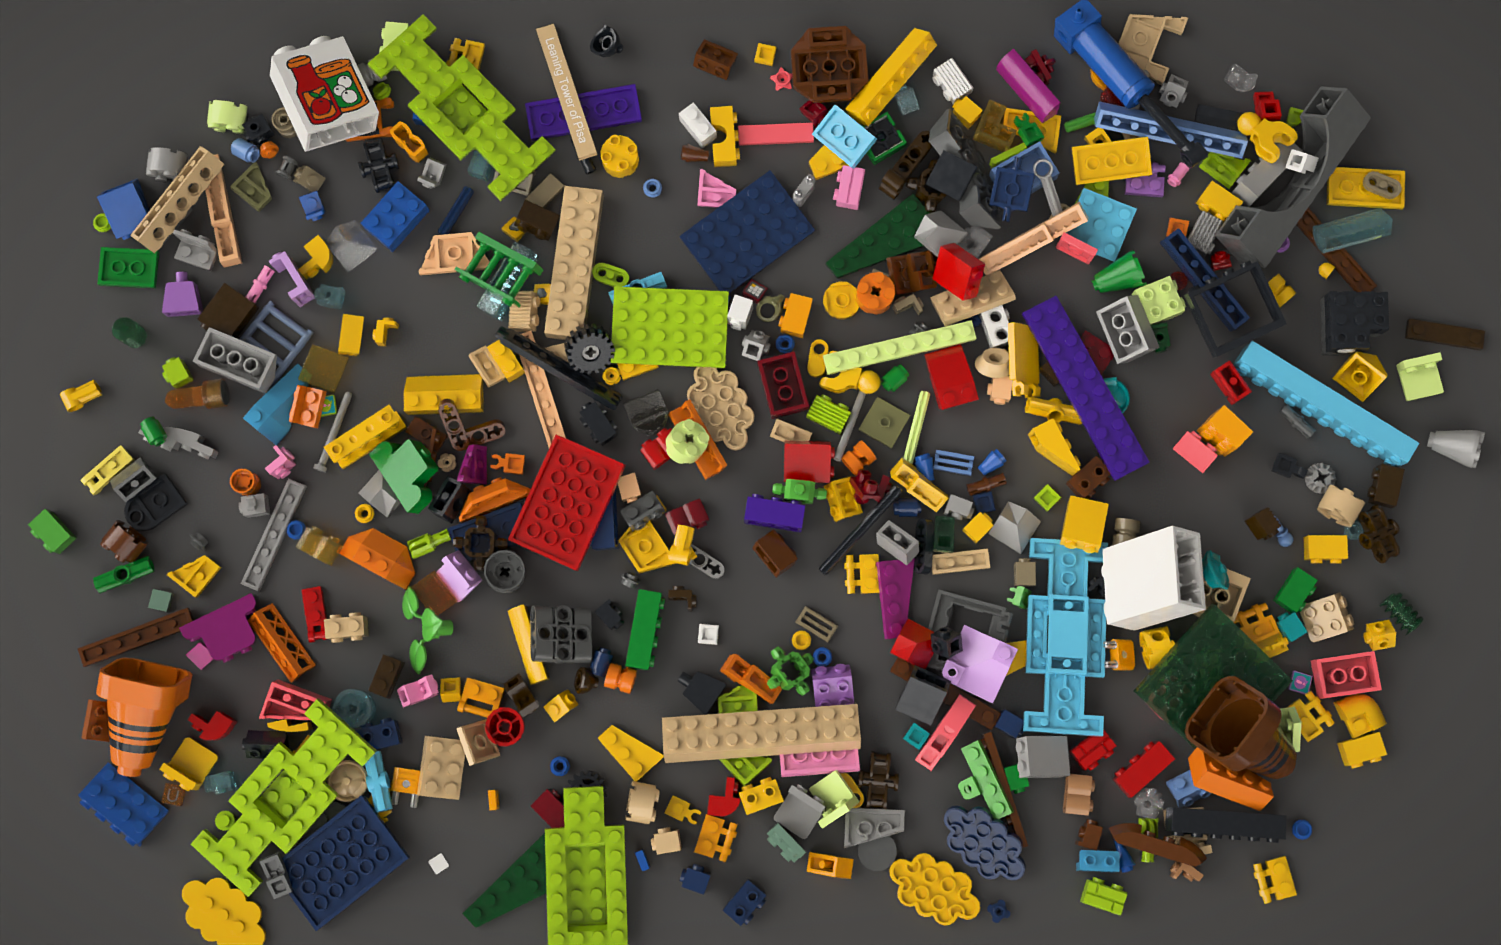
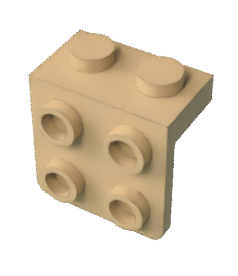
M1341 593L1307 603L1300 612L1312 642L1330 638L1354 629L1353 617L1351 614H1348L1346 609L1347 601Z

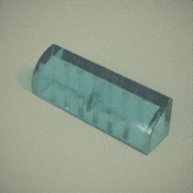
M1378 208L1313 226V237L1318 249L1322 253H1327L1391 235L1393 219L1384 210Z
M516 242L510 248L534 262H537L539 258L531 249ZM504 258L489 285H495L509 263L507 258ZM518 265V267L513 269L500 291L508 295L523 271L522 266ZM485 290L476 306L499 321L503 320L509 309V306L501 301L502 298Z

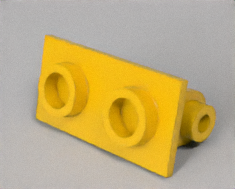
M1280 632L1246 647L1252 664L1255 665L1288 651L1287 645L1289 642L1286 637L1283 638Z

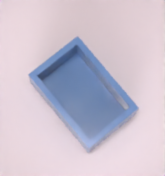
M1041 142L1015 155L1018 157V160L1019 157L1023 158L1020 169L1030 173H1034L1033 165L1037 160L1047 159L1053 166L1052 179L1053 181L1057 179L1059 171ZM1015 156L991 169L989 176L993 183L997 167L1013 168ZM1040 162L1036 166V171L1041 176L1046 175L1050 170L1049 164L1046 162ZM1036 175L1032 193L1043 187L1040 178Z

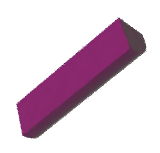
M1012 49L1001 59L996 70L1041 123H1044L1057 114L1061 102L1015 49Z

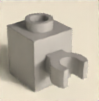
M262 493L241 497V502H239L240 513L247 518L270 515L268 495Z

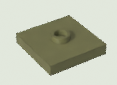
M877 397L858 431L892 449L911 415Z

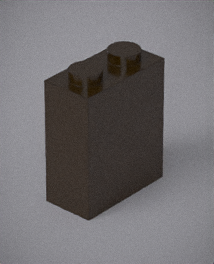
M224 283L197 320L202 323L200 327L206 331L210 327L237 338L259 307Z

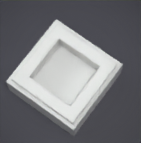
M699 624L698 643L717 645L719 625Z

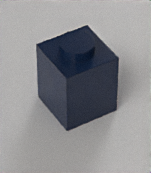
M1004 709L994 727L1012 738H1016L1017 735L1021 737L1024 720Z

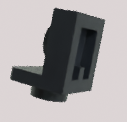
M1095 576L1088 582L1087 592H1090L1097 586L1099 588L1097 590L1098 593L1105 599L1104 578L1101 576L1097 579Z

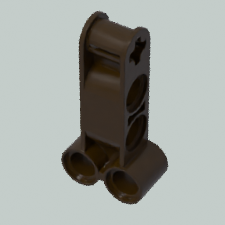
M929 131L919 133L895 166L890 168L884 175L879 190L893 200L900 194L907 179L931 150L932 145L929 142ZM910 154H915L918 158H912ZM899 168H905L907 172H902Z

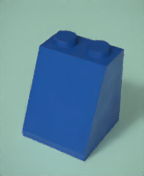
M138 178L106 190L97 196L116 239L120 237L123 240L130 238L132 232L150 211Z

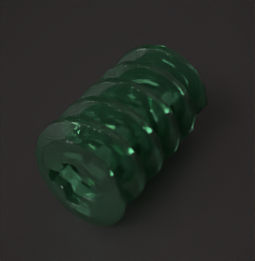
M122 317L113 323L112 333L119 341L131 348H139L145 343L147 338L145 329L132 319Z
M1393 593L1383 600L1379 606L1387 605L1384 612L1392 611L1390 619L1397 617L1395 624L1402 623L1403 625L1400 630L1407 629L1408 631L1405 634L1407 635L1420 626L1423 617H1417V610L1411 612L1413 608L1411 604L1405 606L1408 600H1400L1402 593Z

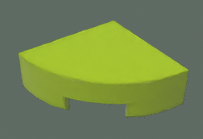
M1290 107L1286 124L1290 127L1301 124L1300 115L1303 110Z

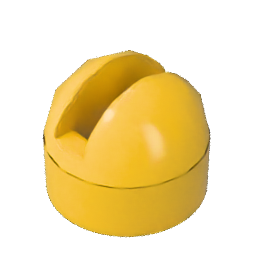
M1323 263L1319 266V274L1327 279L1335 266L1330 263Z

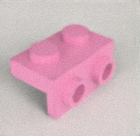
M275 445L273 448L280 456L265 469L273 477L283 479L296 466L293 461L295 457L288 449L286 450L284 447L280 448Z

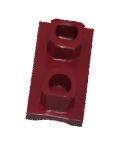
M1037 49L1031 51L1030 56L1025 58L1024 61L1031 69L1035 68L1037 72L1035 74L1045 85H1048L1052 79L1050 73L1055 71L1052 65L1056 61L1054 58L1048 59L1046 55L1040 57Z
M859 470L857 477H850L849 480L856 491L854 499L858 504H866L870 498L879 501L881 497L877 492L879 484L877 481L870 479L871 473L868 470Z

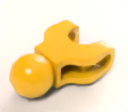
M1245 112L1237 120L1238 130L1246 136H1251L1249 140L1254 143L1257 155L1269 163L1276 162L1280 157V149L1274 143L1291 146L1298 138L1297 132L1286 123L1281 121L1271 122L1265 118L1261 121V118L1253 112Z
M862 368L842 371L835 378L823 377L819 382V386L822 389L836 394L843 393L848 389H859L865 394H872L879 389L881 384L880 377L876 372L872 370L862 371Z

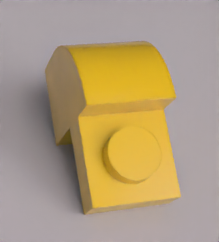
M317 235L303 246L312 256L311 260L298 269L306 280L315 277L319 273V269L327 273L333 264L332 251L322 238Z

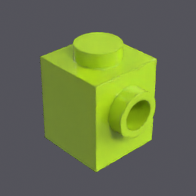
M179 357L170 358L166 361V364L162 365L164 370L162 373L167 383L170 382L176 389L194 380L184 360Z

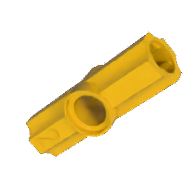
M1030 396L1026 401L1025 413L1047 417L1048 421L1054 419L1055 422L1058 421L1059 423L1065 421L1078 425L1082 424L1074 407L1063 404L1058 398L1044 400Z

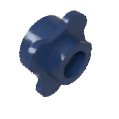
M998 900L997 903L990 904L987 907V911L991 913L994 923H999L1001 919L1010 917V911L1006 909L1004 900Z

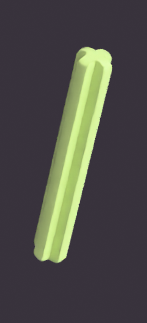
M927 391L920 392L904 454V459L911 464L914 461L930 398V393Z

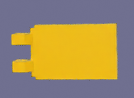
M1016 322L1008 323L1010 380H1013V396L1025 395V398L1030 396L1038 398L1041 393V387L1038 386V343L1028 325Z

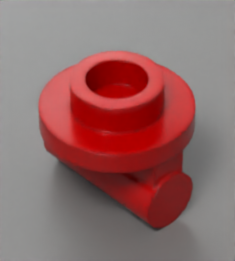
M1225 251L1215 252L1211 256L1212 271L1232 267L1230 255Z

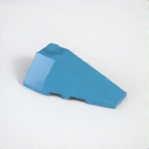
M299 364L295 365L255 403L243 419L275 445H278L292 426V422H289V413L293 405L294 392L297 385L308 387L312 375Z

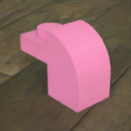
M432 674L397 689L403 708L430 699L439 693L437 681L433 678Z

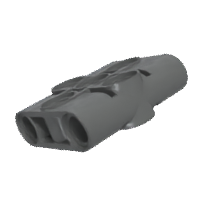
M533 605L530 612V653L532 662H554L556 664L590 663L592 658L590 608L568 607L566 605ZM558 611L563 613V620L559 618ZM540 629L545 632V638L540 636ZM559 630H561L564 634L563 639H561L558 635ZM577 631L581 632L582 639L577 637ZM559 649L564 652V658L559 656Z

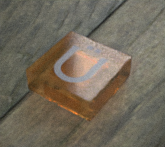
M166 783L161 802L182 806L186 790L179 785Z

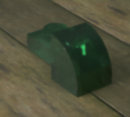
M935 516L933 552L953 553L955 517Z

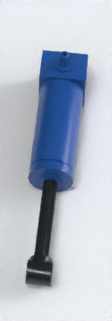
M1088 0L1079 1L1057 17L1054 29V37L1070 55L1076 51L1127 109L1140 104L1181 149V158L1189 168H1194L1208 157L1203 145L1199 142H1190L1148 96L1154 89V82L1101 25L1102 15Z

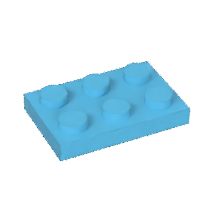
M837 105L832 107L812 133L814 137L853 169L877 140L876 137Z

